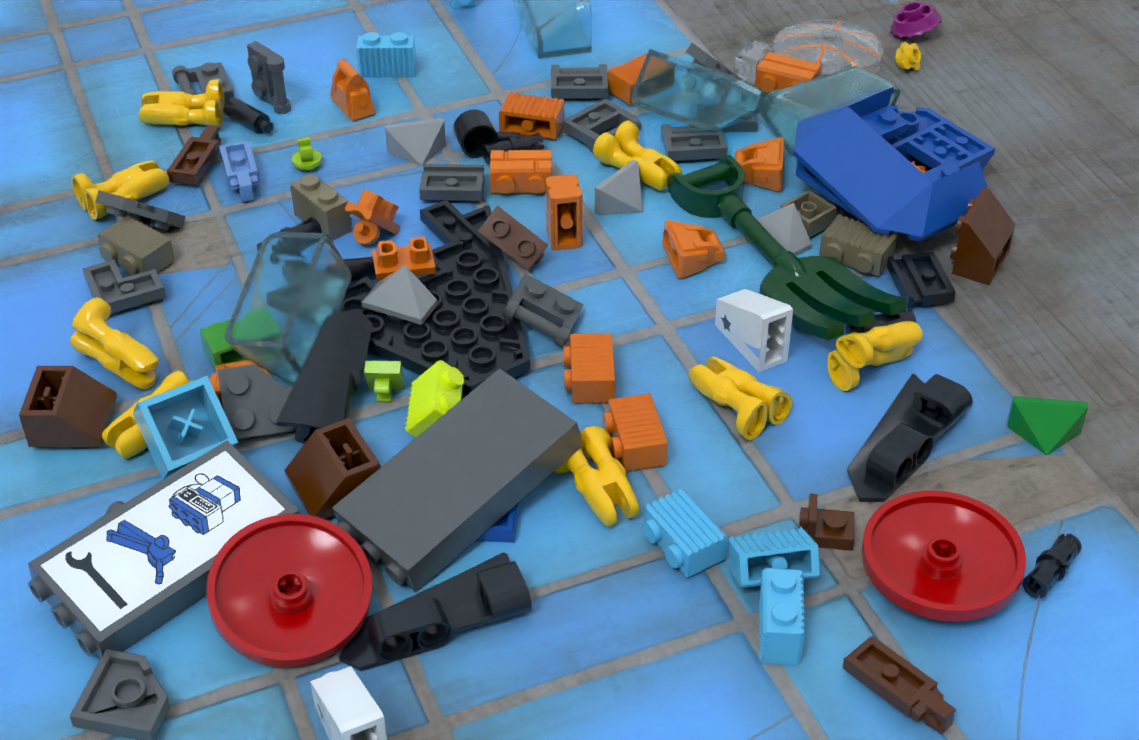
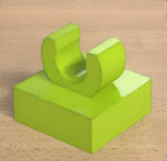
M365 361L364 374L368 389H374V393L377 394V402H391L392 390H404V373L401 361Z

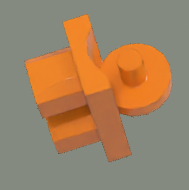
M363 189L357 205L349 201L347 202L344 210L360 218L353 229V236L360 244L371 245L376 242L380 236V227L396 235L399 231L400 226L393 223L399 206L384 200L380 195Z
M424 236L413 237L409 241V246L396 247V243L391 240L379 241L377 249L372 250L376 281L384 279L404 265L415 276L436 274L431 243H427Z

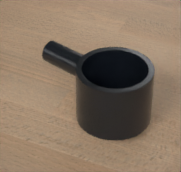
M476 109L460 114L453 125L454 135L462 151L471 158L483 157L482 154L486 153V151L481 150L482 144L505 141L510 136L521 137L520 133L496 132L487 114Z

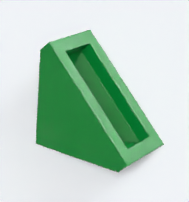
M1013 396L1007 419V427L1045 455H1049L1081 434L1088 410V402Z

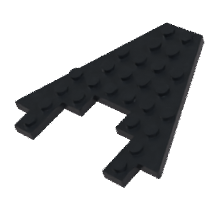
M448 200L420 210V220L445 244L432 250L436 274H429L419 279L437 299L438 304L422 325L362 307V301L375 287V284L367 276L339 288L335 284H327L325 280H318L315 275V270L318 266L308 255L279 265V276L287 285L265 294L266 304L270 308L317 329L321 328L326 316L359 308L373 324L368 346L369 352L389 361H401L402 367L420 375L437 361L442 360L463 374L462 393L465 395L472 392L499 368L513 378L531 370L530 357L520 320L514 317L510 320L502 315L513 295L502 250L478 232L492 213L488 205L464 215Z

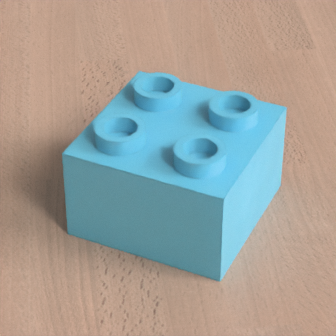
M208 376L138 402L132 413L162 480L225 441H228L233 447L238 443Z

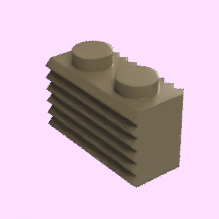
M314 174L305 175L290 184L294 215L298 216L301 222L311 217L316 219L321 228L320 236H322V239H326V242L338 239L353 230V227H351L353 224L351 222L352 217H350L351 213L344 210L348 200L323 182L318 176Z
M840 214L837 215L822 234L819 256L834 257L845 266L857 269L862 273L880 277L887 266L888 257H894L897 234L895 232H890L889 235L875 233L865 222L861 223L859 220L855 221L853 218L849 219L847 216L843 217Z
M129 215L98 234L99 251L104 260L107 262L115 260L130 275L156 269L157 274H159L160 270L164 271L165 267H169L170 263L174 264L175 262L170 238L164 234L161 235L155 229L152 230L151 227L148 228L142 222L139 223L138 220L135 221Z

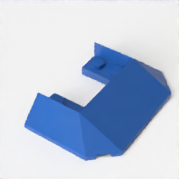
M894 87L866 92L798 121L793 155L875 233L889 235L890 231L908 234V239L921 242L956 225L960 215L966 216L970 199H976L982 188H987L980 161L960 169L950 160L922 173L887 142L894 137L906 133L908 122L888 106Z
M888 105L908 122L906 133L894 137L887 142L907 160L915 162L916 165L924 163L933 169L951 160L962 169L980 161L983 170L995 153L994 147L929 108L916 107V112L898 111V106ZM797 159L796 176L862 221Z

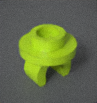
M310 138L297 139L299 151L292 155L293 166L303 171L315 169L322 162L321 153L312 149Z

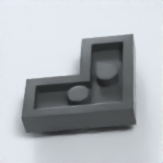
M115 260L82 269L92 297L102 298L111 306V314L166 298L164 286L156 269L124 278Z

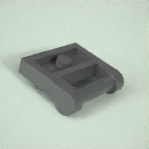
M257 41L248 44L249 57L247 62L251 69L253 81L251 87L254 94L274 106L275 113L286 114L290 112L291 105L290 100L286 97L283 70L285 69L284 58Z
M221 62L205 63L202 66L189 69L185 66H176L172 70L173 79L179 84L182 92L192 95L203 94L206 92L209 80L221 79L225 102L234 97L232 86ZM197 82L201 92L197 93L193 90L190 83Z
M599 64V67L568 68L551 65V98L554 99L556 97L563 100H570L572 98H587L590 100L608 98L607 64Z
M603 99L563 120V131L585 143L592 153L593 146L600 136L598 134L628 120L636 124L639 131L642 126L638 117L607 99ZM619 126L608 131V133L615 136Z
M720 121L700 126L671 127L670 124L661 125V141L664 144L666 156L673 161L714 160L727 155V144Z
M524 273L502 315L510 320L512 317L550 336L554 339L553 342L563 347L584 304Z

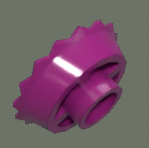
M918 1L910 2L894 15L890 33H893L894 37L899 36L900 38H912L915 35L921 36L923 33L931 32L933 28H937L938 23L942 22V16L930 4Z

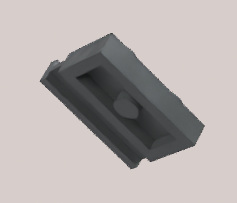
M424 164L419 189L420 200L436 202L442 200L482 201L485 177L484 165Z

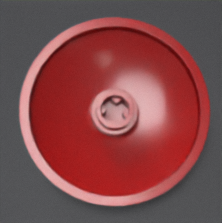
M929 490L911 492L895 497L880 506L873 513L864 531L861 550L862 561L871 582L891 602L922 617L958 622L989 616L1001 610L1015 597L1023 580L1026 554L1022 540L1015 528L1005 517L990 506L962 494Z
M281 514L266 517L239 530L217 553L207 579L206 590L209 612L219 635L232 649L252 661L275 667H297L313 664L332 656L344 648L363 626L372 600V575L369 562L356 540L341 527L330 521L304 514Z

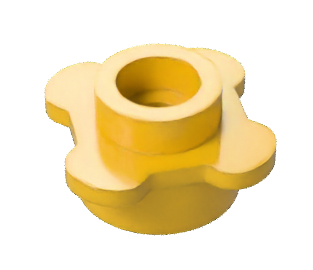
M902 42L900 48L896 51L898 66L905 70L913 68L916 71L920 69L921 53L916 43L909 45L907 42Z

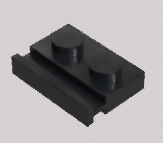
M933 251L902 255V259L896 260L893 256L888 257L886 267L901 296L905 298L907 308H911L913 303H921L922 306L954 302L956 291Z

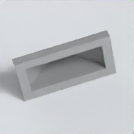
M444 118L384 125L388 154L420 166L446 146Z
M630 161L595 187L596 214L608 215L643 212L638 161Z
M794 203L757 219L787 251L793 252L796 256L812 249L811 240Z
M406 265L379 281L362 301V307L420 325L423 324L438 305L437 299Z

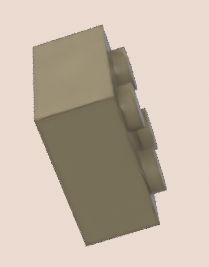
M810 190L781 204V208L792 203L795 204L809 238L828 228L836 218L837 207Z

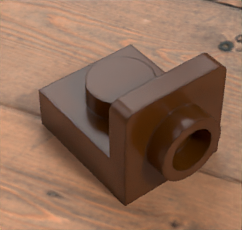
M810 493L808 507L800 508L799 528L802 527L818 544V548L852 551L854 544V512L817 509L818 494Z

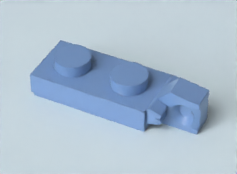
M249 141L220 145V155L229 187L231 186V190L239 189L242 202L255 200L252 187L259 185V175Z

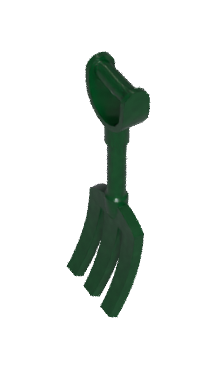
M723 156L720 158L719 163L682 176L678 173H672L667 176V187L670 196L682 209L689 214L704 218L724 217L733 228L737 227L773 265V269L762 280L759 294L790 305L793 308L792 324L819 338L831 340L844 335L842 323L862 328L876 322L874 311L893 316L907 310L904 297L886 293L868 284L834 257L808 256L797 258L793 252L787 251L752 215L751 209L742 201L744 170L732 156ZM724 181L730 186L727 189L718 191L702 190Z

